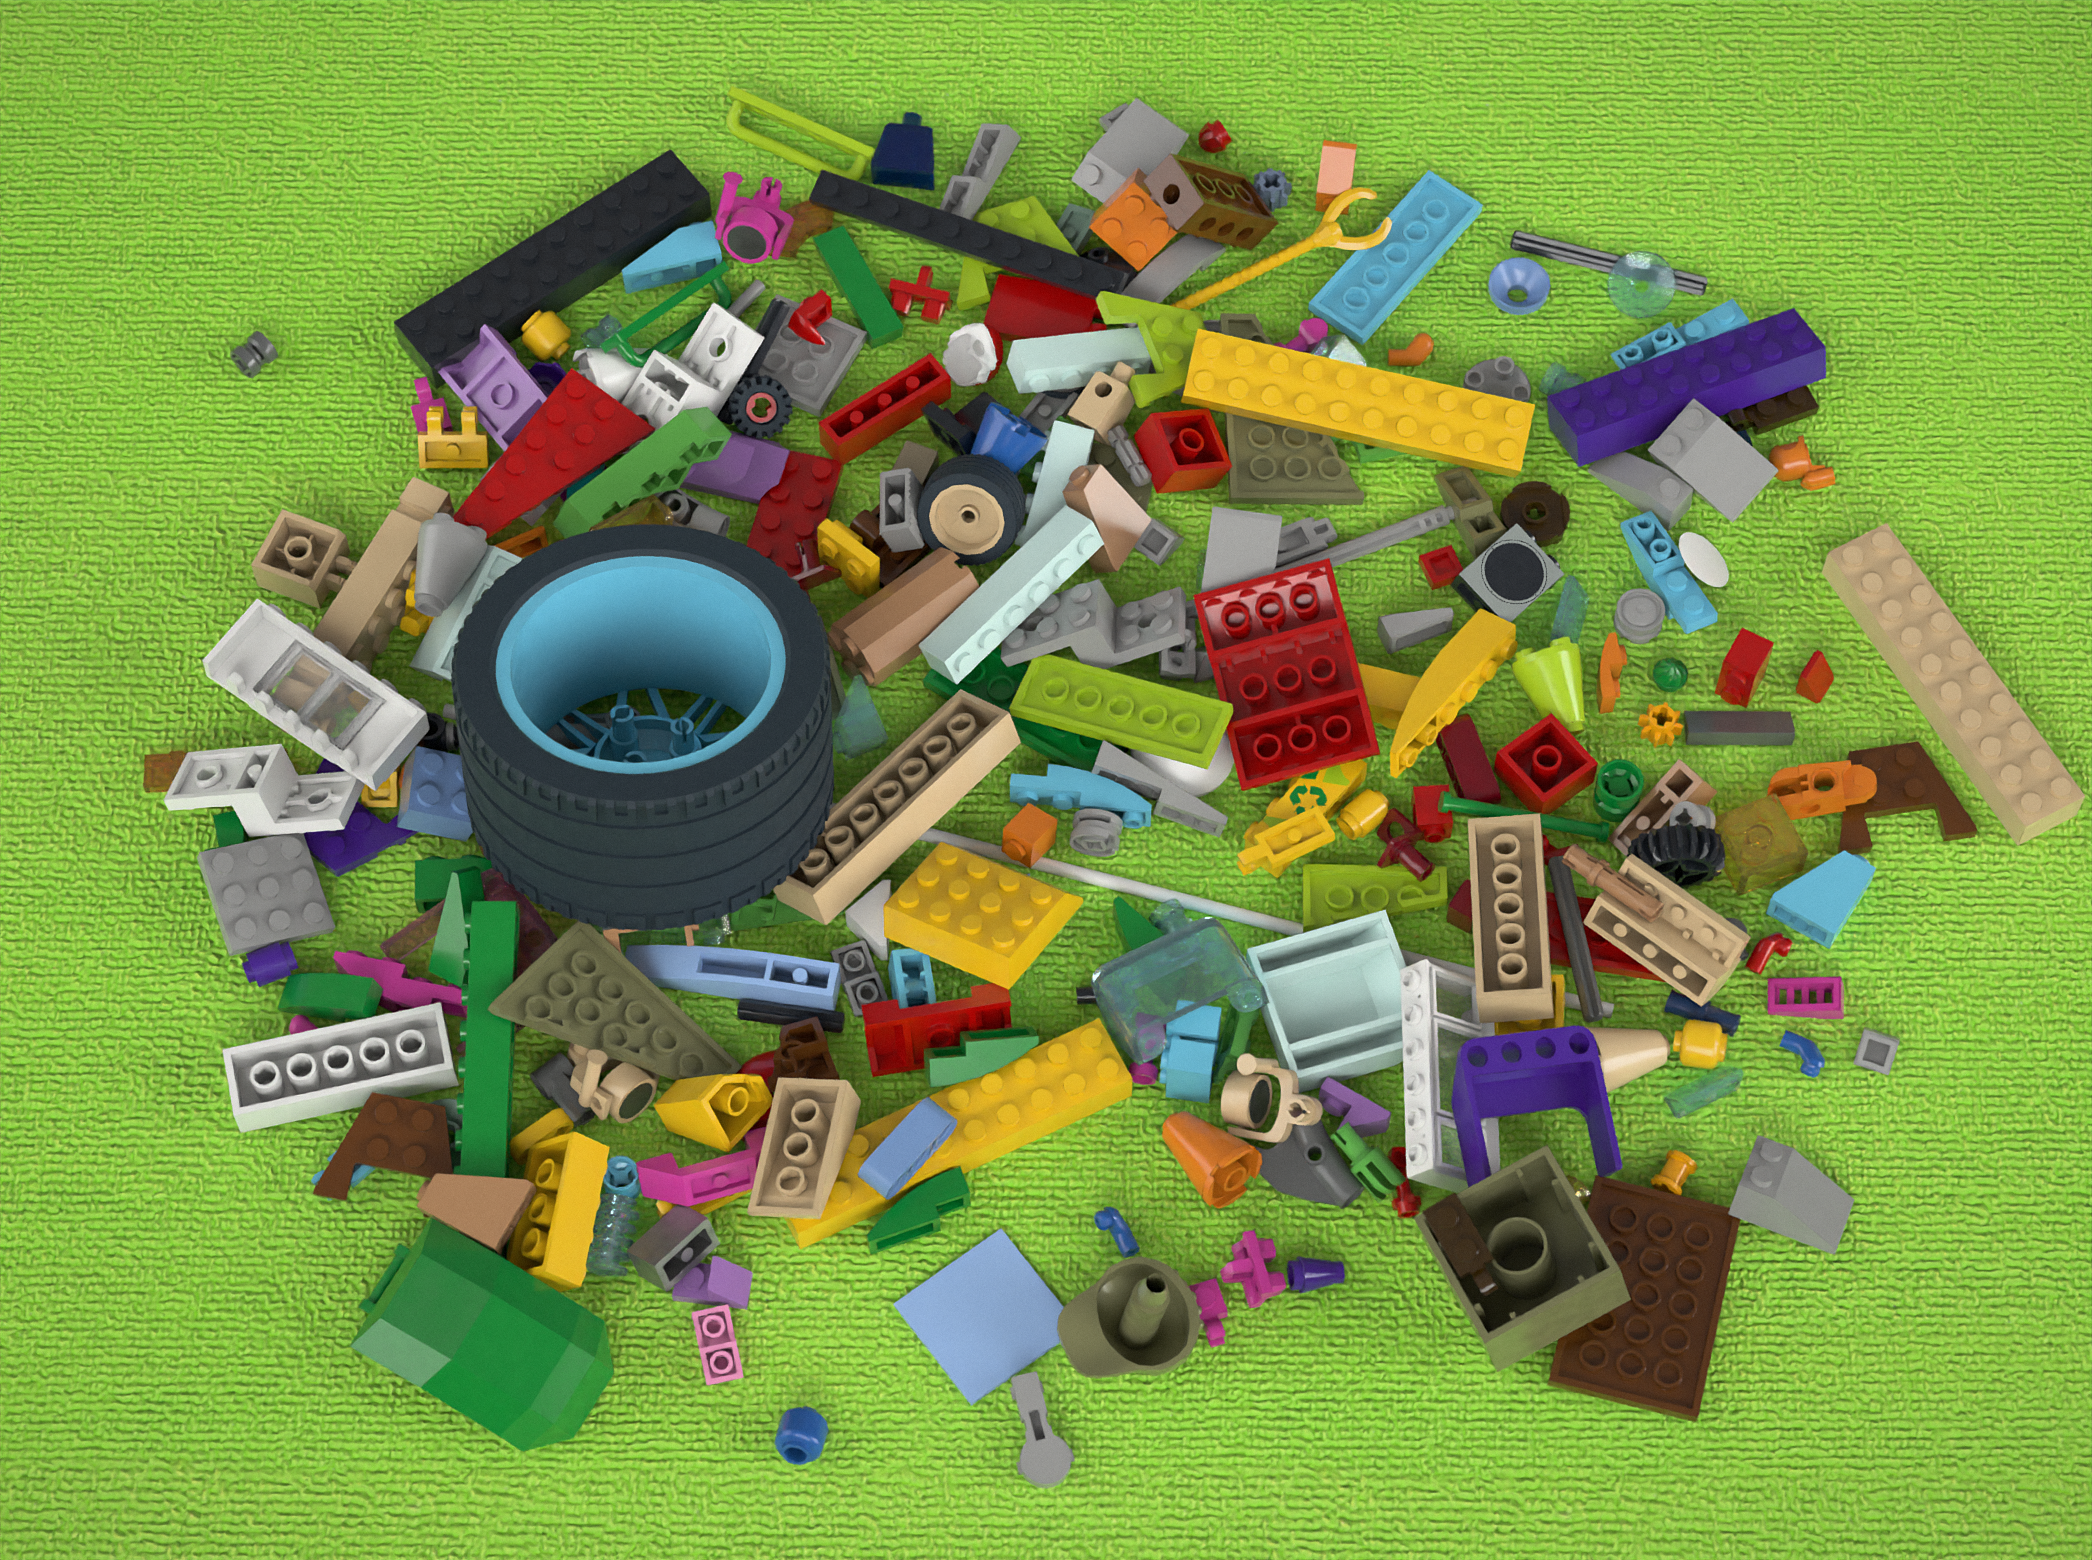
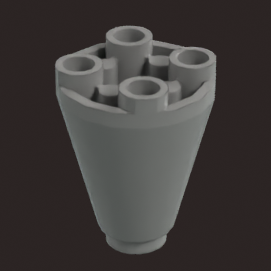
M440 512L435 513L433 519H428L421 523L418 533L414 591L415 608L419 612L427 616L439 617L443 611L448 609L485 556L487 533L483 529L476 526L467 527L454 522L453 517Z

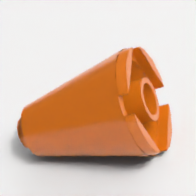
M1187 1111L1173 1113L1163 1123L1162 1139L1204 1202L1209 1206L1213 1205L1219 1209L1232 1204L1248 1190L1244 1183L1250 1175L1256 1179L1262 1165V1154L1253 1145Z

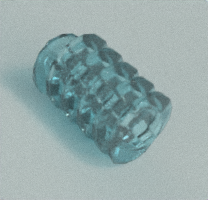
M600 1194L601 1203L596 1212L593 1227L594 1237L589 1246L586 1268L589 1272L600 1276L624 1277L627 1276L628 1269L619 1265V1263H627L631 1260L628 1253L622 1251V1249H629L634 1244L625 1235L636 1234L637 1228L629 1224L628 1221L639 1220L640 1214L631 1209V1207L637 1205V1202L633 1198L624 1195Z

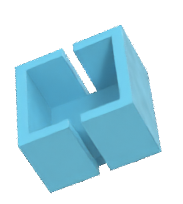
M1178 1001L1176 1014H1168L1166 1044L1162 1050L1160 1064V1083L1166 1084L1165 1097L1209 1104L1212 1075L1214 1072L1212 1066L1215 1067L1220 1036L1221 1007Z

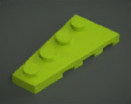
M1303 864V933L1382 910H1386L1389 917L1447 905V867H1435L1432 874L1425 881L1419 882L1404 866H1387L1381 869L1377 865Z

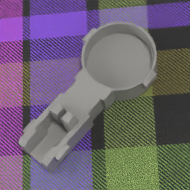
M1037 1371L1011 1377L1012 1388H1010L1012 1400L1016 1401L1021 1423H1024L1026 1430V1443L1021 1450L1020 1461L1016 1462L1018 1473L1036 1487H1055L1065 1480L1069 1474L1071 1462L1075 1461L1072 1449H1069L1068 1445L1060 1437L1053 1435L1051 1425L1048 1426L1046 1418L1047 1409L1043 1397L1044 1389L1041 1380L1039 1381Z

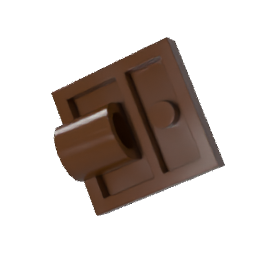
M879 503L871 512L869 510L861 511L853 519L849 528L863 538V546L880 558V588L882 589L919 563L932 549L924 539L925 545L922 548L892 552L889 545H886L882 535H879Z

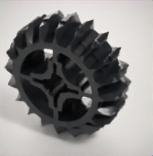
M1677 823L1675 826L1664 825L1663 828L1659 829L1651 828L1649 833H1641L1638 835V838L1631 841L1627 857L1631 854L1635 855L1680 888L1686 889L1694 885L1701 886L1702 882L1712 881L1715 876L1721 874V869L1725 867L1724 860L1726 859L1721 836L1716 834L1714 829H1706L1704 825L1693 826L1692 823L1687 825H1679Z

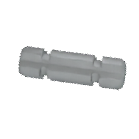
M1121 425L1111 428L1108 431V440L1112 447L1117 449L1115 452L1127 473H1131L1130 478L1134 485L1141 487L1151 481V472L1147 465L1142 463L1144 460L1133 441L1128 439L1129 434L1126 429Z

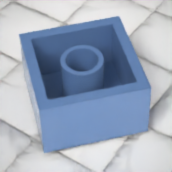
M415 746L404 767L397 827L464 842L468 840L473 831L468 815L460 755Z

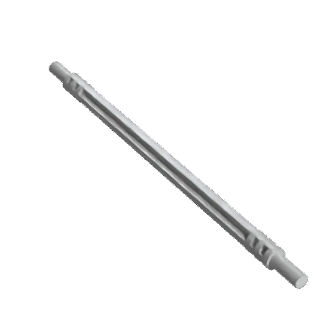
M1472 497L1462 501V503L1467 504L1477 499ZM1438 506L1435 509L1427 510L1406 520L1275 568V573L1330 558L1333 568L1417 535L1433 531L1441 526L1449 525L1450 520L1454 519L1453 509L1451 506ZM1194 599L1186 602V618H1199Z

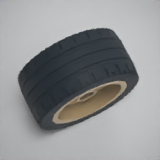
M980 454L959 455L943 463L927 481L918 503V526L920 527L923 539L926 540L925 542L929 544L931 549L936 551L942 547L953 551L959 557L954 563L963 564L964 566L984 565L1002 556L1014 543L1025 517V494L1017 476L998 460Z

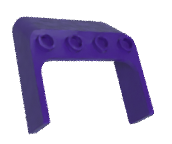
M1568 1026L1470 1039L1460 1046L1457 1054L1451 1106L1468 1188L1492 1175L1480 1120L1557 1109H1574L1585 1118L1598 1176L1607 1177L1623 1168L1598 1048L1594 1035L1589 1029L1583 1026Z

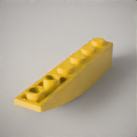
M1480 608L1439 652L1411 694L1398 723L1390 749L1391 776L1397 778L1406 767L1410 768L1415 763L1418 754L1426 746L1433 744L1442 728L1454 721L1458 711L1465 703H1470L1475 698L1478 689L1486 681L1493 679L1501 664L1513 657L1518 646L1515 624Z

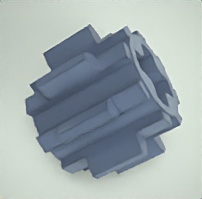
M1268 168L1266 172L1263 173L1261 171L1259 174L1254 175L1253 187L1269 210L1274 212V209H1281L1283 206H1287L1288 195H1291L1292 183H1287L1284 172L1280 170L1277 172L1273 168Z

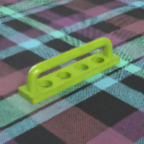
M731 86L727 93L733 103L728 111L726 121L729 131L734 136L820 174L821 170L857 181L865 172L868 164L877 167L881 159L874 148L737 87ZM744 109L750 110L855 157L856 160L850 170H841L742 126L739 119Z

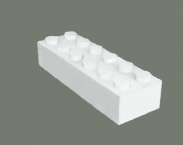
M441 1002L222 1049L233 1115L241 1133L362 1107L372 1092L403 1098L459 1085Z

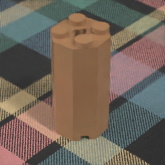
M940 547L831 625V631L827 633L828 642L835 651H839L844 660L841 666L849 678L854 680L859 677L866 686L876 687L922 654L918 645L980 587L972 571L966 565L960 569L954 563L959 557L953 551Z

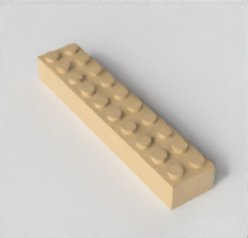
M1885 523L1828 552L1822 574L2017 846L2076 816L2085 795L1888 524Z

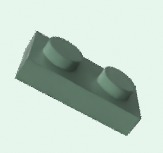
M1069 203L1056 226L1080 256L1093 234L1089 225L1095 211Z

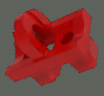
M924 265L921 267L916 284L891 278L889 290L892 295L891 306L897 315L909 317L913 302L924 304L921 319L925 322L939 325L945 310L951 311L953 300L950 299V292L931 288L934 275L931 266Z

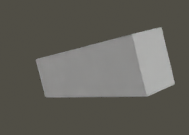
M982 123L962 176L952 175L939 209L972 220L1022 137L1009 125Z
M1103 740L1091 773L1106 777L1140 796L1157 801L1152 814L1220 838L1228 820L1227 816Z

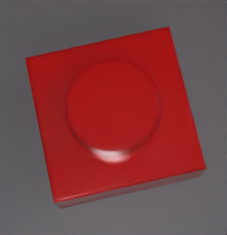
M1452 545L1419 555V565L1432 590L1450 585L1458 574L1464 570Z

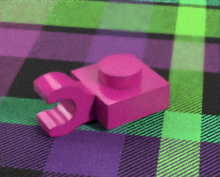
M427 377L413 380L420 404L410 407L418 433L419 431H428L427 411H429V406H443V431H453L444 398L433 400Z
M1216 1278L1187 1286L1191 1292L1196 1294L1197 1305L1202 1308L1200 1319L1204 1322L1203 1327L1210 1347L1213 1348L1225 1344V1331L1220 1319L1226 1318L1228 1311Z

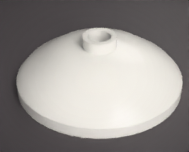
M1226 730L1208 770L1130 748L1132 758L1195 797L1204 796L1217 789L1227 778L1234 764Z

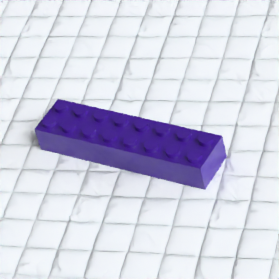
M1792 308L1547 396L1549 427L1577 466L1580 467L1658 439L1693 398L1719 417L1732 410L1741 409L1825 379L1826 347L1798 312Z

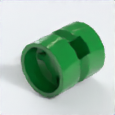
M1621 759L1609 761L1601 767L1593 793V807L1602 819L1621 823L1639 804L1644 786V776L1641 770L1634 763Z

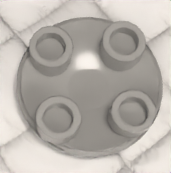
M1507 356L1485 360L1476 364L1466 373L1463 382L1464 389L1526 403L1530 399L1531 387L1526 374Z

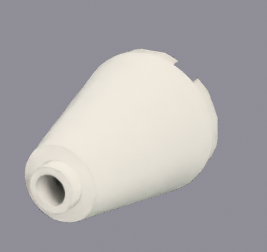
M583 348L582 350L575 351L573 356V362L579 361V370L577 372L620 403L623 402L643 369L628 364L617 348H613L607 353L602 348ZM650 348L633 349L636 353L642 354Z

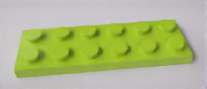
M1049 654L1032 659L1009 707L1011 716L1098 740H1105L1109 743L1207 770L1234 712L1231 703Z

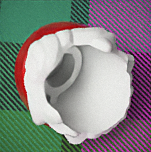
M973 323L963 326L950 335L948 348L943 353L942 361L952 381L958 386H978L989 382L996 376L1003 361V342L995 328L983 323Z

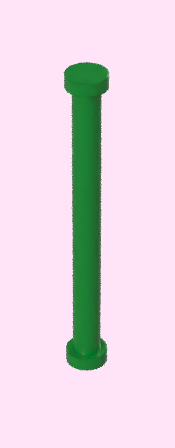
M1446 791L1441 792L1438 803V811L1442 813H1447L1450 810L1487 818L1539 814L1538 812L1453 797L1451 792ZM1540 813L1542 828L1593 837L1600 843L1607 841L1609 834L1608 822L1600 821L1599 824Z

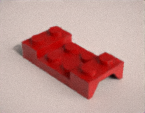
M990 983L970 987L971 997L902 1009H899L898 999L861 1005L872 1077L925 1069L924 1049L960 1046V1032L1012 1028L1010 1006L1012 1005L1009 990Z

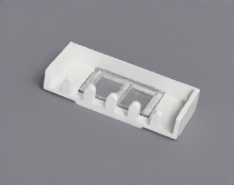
M259 599L255 600L202 660L208 678L247 703L250 708L331 763H335L375 791L383 781L385 782L429 731L427 711L420 702L413 698L407 700L398 694V690L385 679L377 680L370 675L369 670L357 660L349 661L342 656L341 651L334 644L328 641L322 643L314 637L313 632L307 626L300 622L294 624L286 618L284 612L276 605L271 603L266 605Z

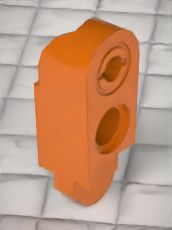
M1851 760L1788 767L1777 771L1771 778L1767 794L1768 805L1771 812L1783 820H1796L1846 811L1845 806L1865 803L1873 797L1877 791V778L1871 769L1863 767L1862 764L1851 765ZM1822 786L1832 787L1828 791L1818 790V788Z

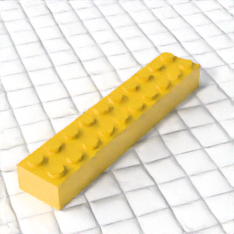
M1198 329L1195 336L1181 403L1514 478L1521 472L1535 404L1202 329Z
M1100 1018L1029 1050L1000 1069L975 1079L954 1084L928 1096L957 1119V1125L948 1139L891 1199L887 1200L858 1176V1172L866 1159L922 1100L854 1130L853 1137L820 1219L784 1217L801 1250L891 1208L916 1187L937 1175L959 1166L963 1174L1132 1096L1133 1078Z

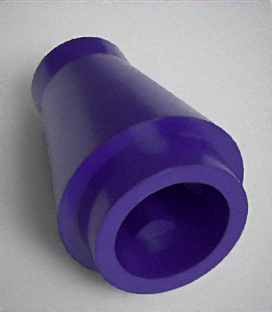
M1298 1256L1296 1260H1290L1287 1265L1289 1288L1292 1291L1298 1290L1300 1294L1344 1282L1345 1273L1342 1261H1328Z

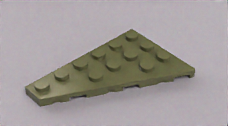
M1221 313L1219 318L1220 334L1273 345L1270 338L1263 333L1262 325L1255 314ZM1224 412L1226 452L1232 464V468L1228 471L1229 504H1363L1364 492L1358 489L1350 476V469L1345 461L1338 456V450L1330 436Z
M579 920L498 996L488 1008L493 1015L590 1050H601L609 1057L633 1064L675 1081L716 1074H736L742 1067L589 923H581Z

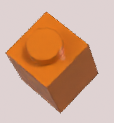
M1028 803L1003 828L1001 852L1007 854L1012 860L1019 861L1031 868L1055 844L1058 819Z

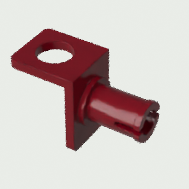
M814 539L803 540V546L800 542L795 544L801 573L792 577V579H795L800 584V589L805 590L808 595L809 589L842 576L841 570L829 565H821L817 541Z
M1396 808L1389 809L1377 830V836L1387 844L1377 866L1382 869L1400 863L1419 882L1425 881L1434 871L1435 864L1414 848L1422 831ZM1392 822L1401 824L1404 829L1403 835L1395 838L1391 836L1390 826Z

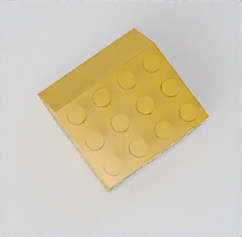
M940 842L884 904V937L1009 990L1083 904V898L961 847Z

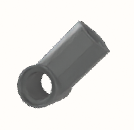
M559 1052L530 1073V1077L534 1085L547 1100L552 1099L559 1108H563L576 1128L577 1126L587 1124L596 1114L590 1107L586 1108L579 1104V1094L570 1086L574 1067Z

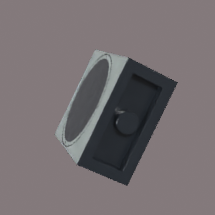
M1516 523L1459 573L1450 586L1475 612L1481 608L1512 622L1546 590L1551 589L1564 573L1560 570L1557 560L1553 556L1545 554L1536 544L1535 537Z

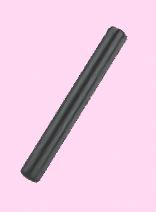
M1563 855L1552 857L1549 859L1548 868L1583 1020L1588 1023L1602 1020L1604 1012L1570 867L1562 863Z

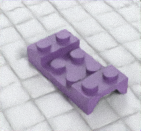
M484 324L480 328V343L460 363L443 367L438 373L466 406L478 407V421L505 452L549 395L515 356L517 353L503 336L494 328Z

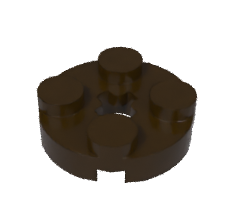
M1529 481L1518 484L1502 501L1500 521L1505 526L1506 531L1511 529L1516 523L1522 529L1528 530L1535 537L1536 544L1540 548L1557 544L1562 540L1570 519V506L1566 497L1562 493L1559 495L1556 491L1551 490L1552 486L1544 482ZM1531 509H1537V513L1544 514V517H1541L1539 520H1533L1527 515L1530 514Z

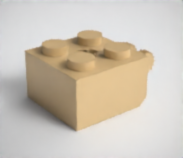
M282 509L251 567L257 586L321 608L329 591L332 590L339 593L345 584L346 579L338 576L339 573L350 576L358 562L348 559L350 554L346 535L339 529Z

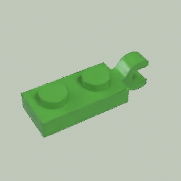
M1245 989L1230 1000L1216 1055L1215 1064L1218 1066L1212 1075L1213 1084L1217 1085L1222 1082L1224 1074L1229 1076L1233 1071L1238 1070V1058L1244 1053H1249L1251 1041L1248 1040L1251 1027L1255 1024L1259 1015V1008L1256 1007L1259 993Z

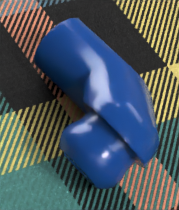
M1788 1030L1785 1031L1779 1047L1800 1055L1804 1060L1800 1068L1801 1072L1813 1078L1817 1077L1820 1069L1824 1068L1825 1059L1817 1045L1807 1038Z

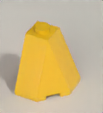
M716 1074L676 1080L654 1104V1107L668 1131L729 1153L772 1105L773 1097L760 1075Z

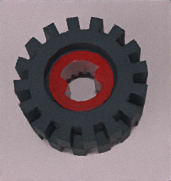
M753 374L751 378H743V382L739 385L736 384L733 394L729 396L730 405H728L735 425L745 435L749 437L755 436L756 439H762L765 436L771 438L774 437V433H781L784 430L782 427L785 424L788 425L790 421L789 415L790 413L792 414L793 410L791 397L785 387L777 379H773L765 374L764 376ZM766 398L769 401L770 405L765 408L766 414L758 416L752 413L751 408L756 406L754 400Z

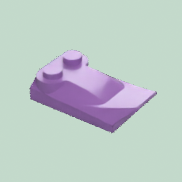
M730 431L732 435L718 459L694 463L680 488L759 504L762 496L769 489L779 484L790 450L778 442L756 439L754 436L749 437L742 433Z

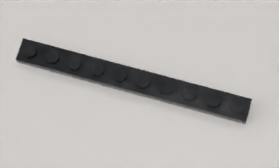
M821 170L809 197V201L813 205L1096 300L1100 291L1121 295L1128 279V275L1124 271Z

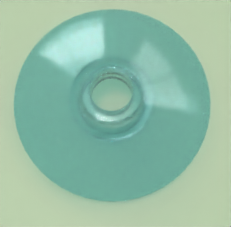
M1637 251L1623 256L1615 263L1608 277V293L1612 303L1619 311L1634 318H1648L1662 312L1670 304L1675 293L1676 282L1671 266L1661 256L1648 251ZM1639 282L1647 283V291L1643 293L1638 292L1635 289L1636 284Z

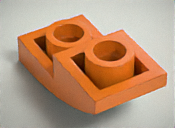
M1616 632L1608 634L1599 664L1596 686L1599 714L1613 712L1616 698H1620L1621 694L1619 679L1622 666L1627 665L1625 646L1618 643Z

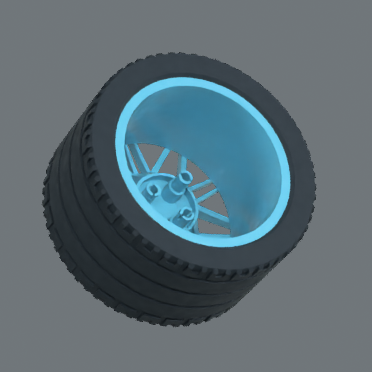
M654 524L608 527L557 541L523 558L521 562L506 570L504 575L499 576L494 581V584L481 594V599L474 603L472 613L466 616L463 621L464 627L459 630V642L454 645V657H452L451 683L467 809L472 831L475 833L478 845L483 847L484 856L487 860L491 861L492 867L497 872L503 874V878L508 884L515 886L516 891L520 894H526L532 902L543 905L545 909L551 912L555 911L562 914L563 917L576 919L581 923H590L604 928H617L618 930H664L701 924L711 919L721 918L728 913H734L746 905H751L761 896L769 894L775 886L785 882L786 877L798 869V864L807 859L809 850L814 849L817 844V836L822 834L825 829V821L829 818V807L833 801L834 765L830 650L827 633L823 630V621L818 616L816 606L809 603V595L806 591L800 589V584L795 579L790 578L788 572L782 567H778L776 562L770 558H765L760 552L747 547L743 543L735 542L728 539V537L716 535L708 531L674 525ZM645 689L656 716L644 715L634 717L633 709H630L627 705L628 691ZM657 689L682 690L701 694V696L679 720L678 718L673 720L670 718ZM618 693L616 706L610 712L612 720L610 730L577 710L578 707L590 701ZM713 699L717 700L703 721L694 730L693 723L708 708ZM727 706L746 718L733 731L708 734ZM566 715L573 717L574 724H582L599 741L594 743L565 721L563 717ZM557 724L567 739L580 749H568L545 734Z

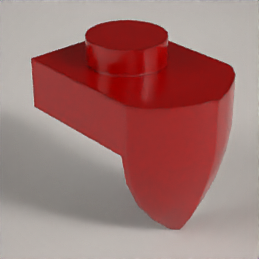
M821 289L813 297L805 298L800 303L798 309L792 314L788 328L798 337L811 344L825 345V341L817 331V328L832 316L831 297Z

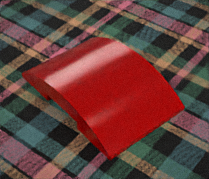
M1330 558L1193 595L1220 701L1231 703L1234 712L1226 731L1242 791L1380 754L1363 680Z

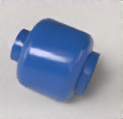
M810 1407L789 1409L782 1415L774 1440L776 1449L786 1461L795 1465H803L815 1461L820 1457L828 1434L827 1421L821 1414Z

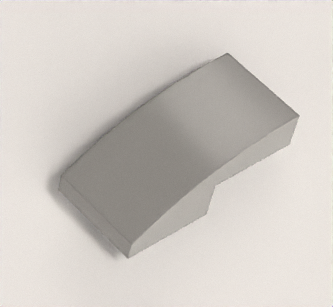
M865 939L830 952L833 963H839L841 984L855 1018L862 1015L861 1005L888 1001L880 975L875 969Z

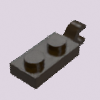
M1805 385L1750 406L1732 410L1727 413L1730 421L1725 423L1736 433L1752 428L1755 435H1759L1815 415L1819 406L1809 388Z
M1454 1192L1422 1211L1460 1278L1464 1279L1472 1274L1473 1279L1485 1297L1498 1290V1286L1486 1268V1265L1495 1259L1458 1195Z

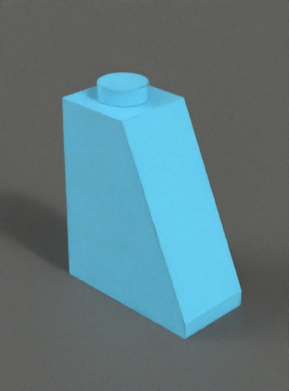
M1844 850L1775 892L1770 899L1766 914L1830 949L1869 887L1876 868L1870 865L1864 857L1856 854L1852 855Z

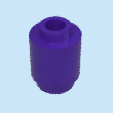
M288 941L282 944L275 942L246 953L248 961L241 963L249 983L256 981L258 987L290 976V971L299 968Z

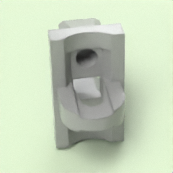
M1185 618V643L1159 651V675H1161L1162 679L1180 681L1182 678H1194L1196 674L1195 646L1197 644L1195 618Z

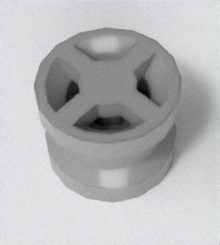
M1683 801L1675 805L1671 811L1670 826H1675L1677 823L1679 825L1692 823L1693 826L1704 825L1706 829H1714L1716 819L1714 812L1709 807Z

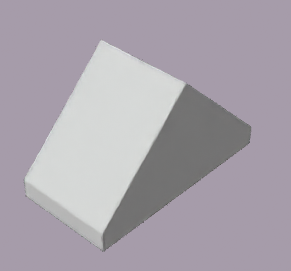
M882 880L845 911L847 927L860 940L865 939L867 947L883 961H888L889 939L884 937V904L892 896L891 880Z

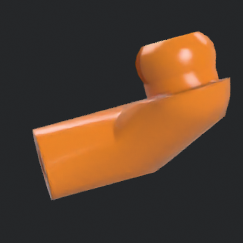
M1419 333L1406 349H1388V366L1421 365L1433 350L1434 342L1427 333Z

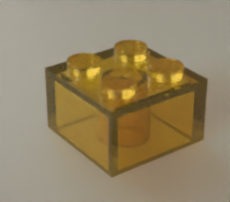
M1776 793L1715 817L1716 824L1714 830L1716 834L1721 836L1726 859L1724 860L1725 867L1723 869L1738 896L1803 870L1809 852Z

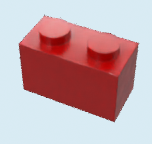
M1741 628L1723 660L1715 694L1721 696L1729 704H1738L1747 708L1765 676L1774 642L1745 628Z

